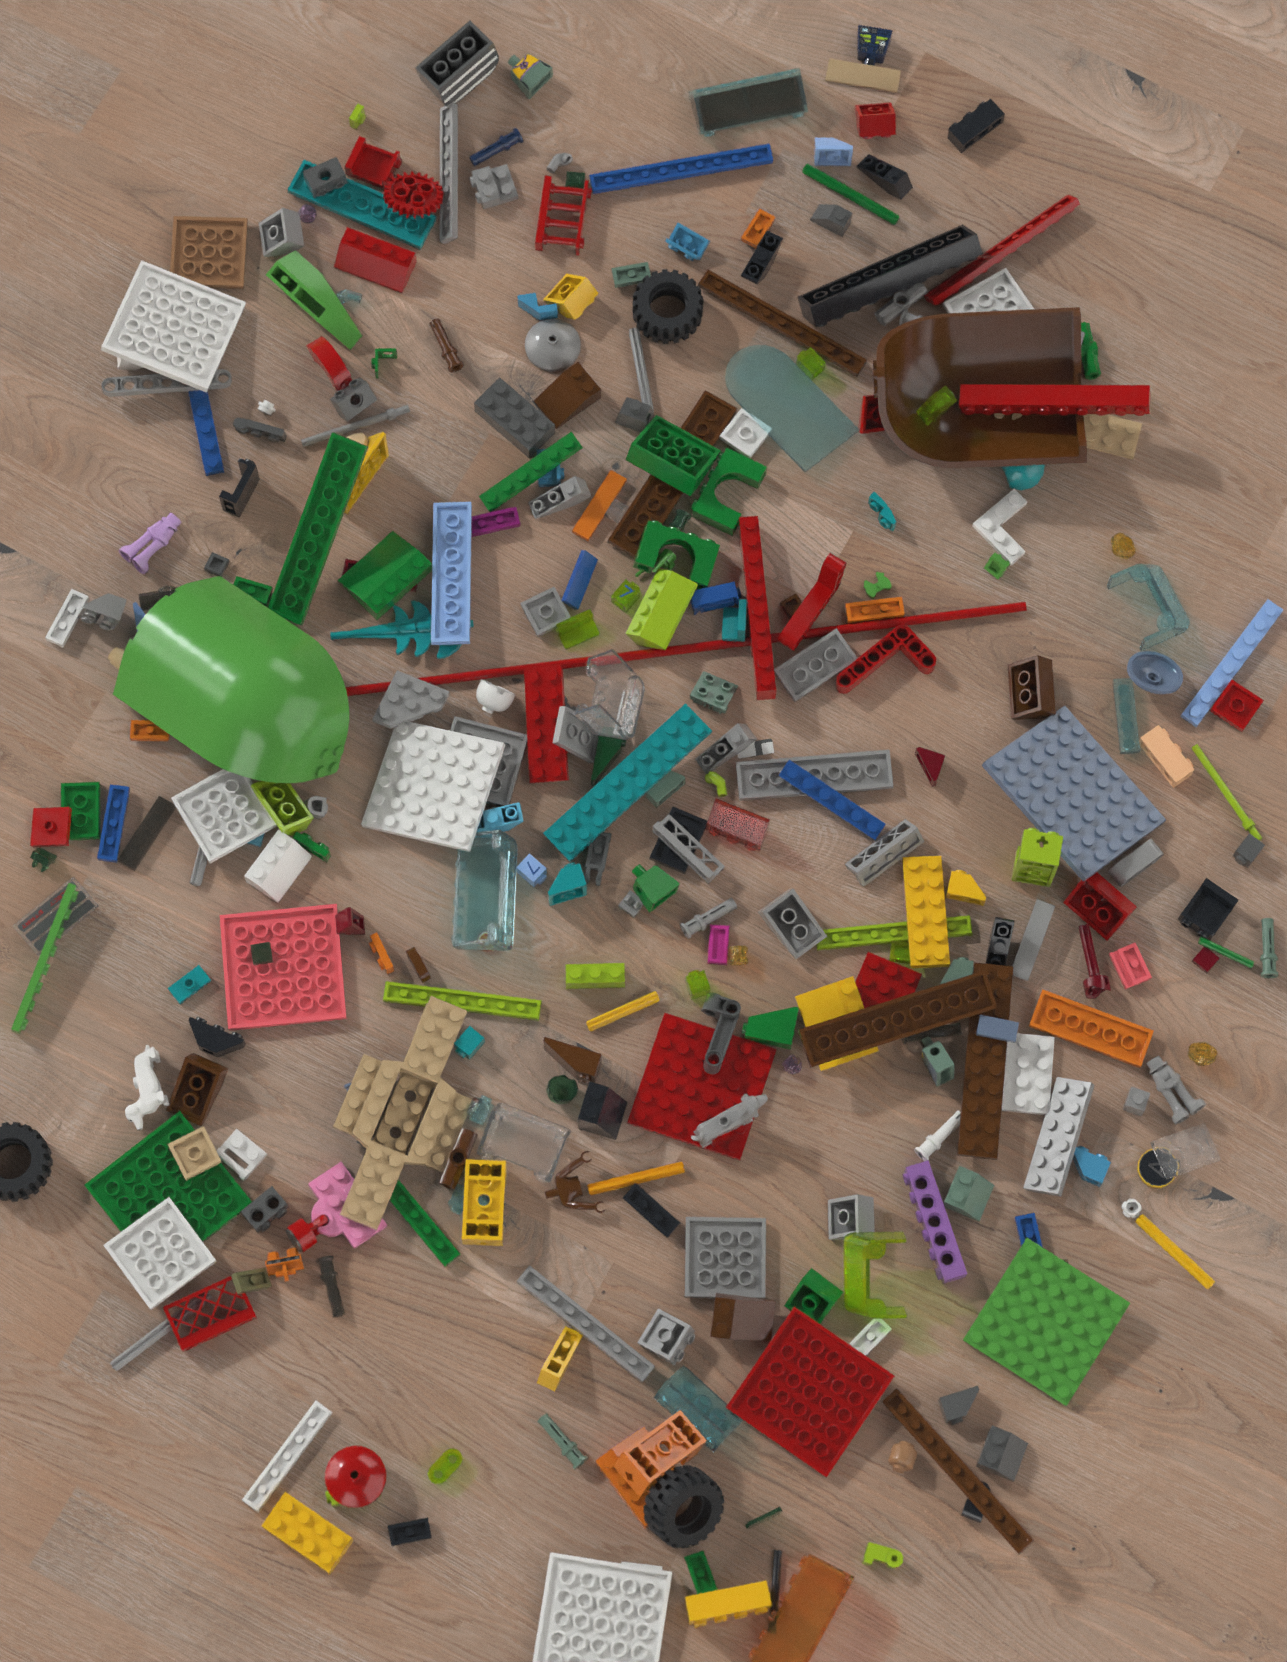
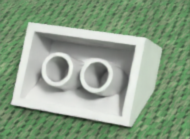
M278 829L244 877L248 884L279 903L312 856L294 839Z

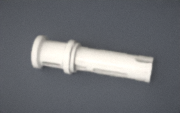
M957 1110L933 1135H928L926 1141L920 1147L914 1149L920 1159L923 1161L929 1160V1156L935 1150L941 1148V1143L960 1125V1111Z

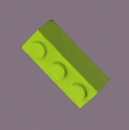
M625 963L565 964L566 989L625 988Z

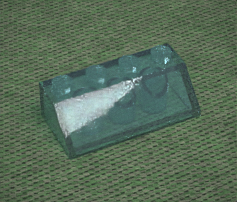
M684 1365L662 1385L654 1396L660 1405L665 1407L672 1415L681 1410L707 1440L705 1445L713 1452L743 1422V1419L726 1408L727 1403Z

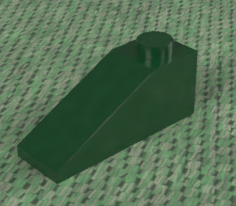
M601 725L591 777L592 786L598 783L621 753V748L626 746L627 736L615 734V727Z

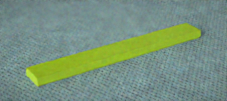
M970 915L946 918L948 938L972 936ZM907 921L824 929L823 931L827 937L816 944L817 951L908 942Z
M388 981L385 982L383 1002L425 1007L430 997L433 996L471 1013L539 1021L542 1000Z

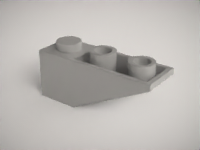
M574 476L528 503L534 518L538 519L575 506L590 498L591 494L586 481Z
M738 723L695 760L705 774L742 752L757 738L746 724Z

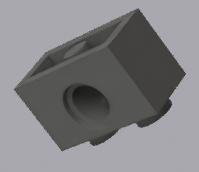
M337 157L303 171L304 180L313 197L323 196L328 191L339 189L347 183L346 174ZM324 177L330 178L328 180H322Z
M361 378L352 380L346 388L337 391L330 398L339 416L346 421L352 419L377 400L368 383ZM355 395L354 400L350 402L351 397Z

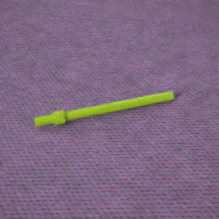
M1194 745L1191 749L1242 821L1244 829L1249 831L1259 841L1263 838L1255 828L1256 824L1252 818H1248L1199 745Z

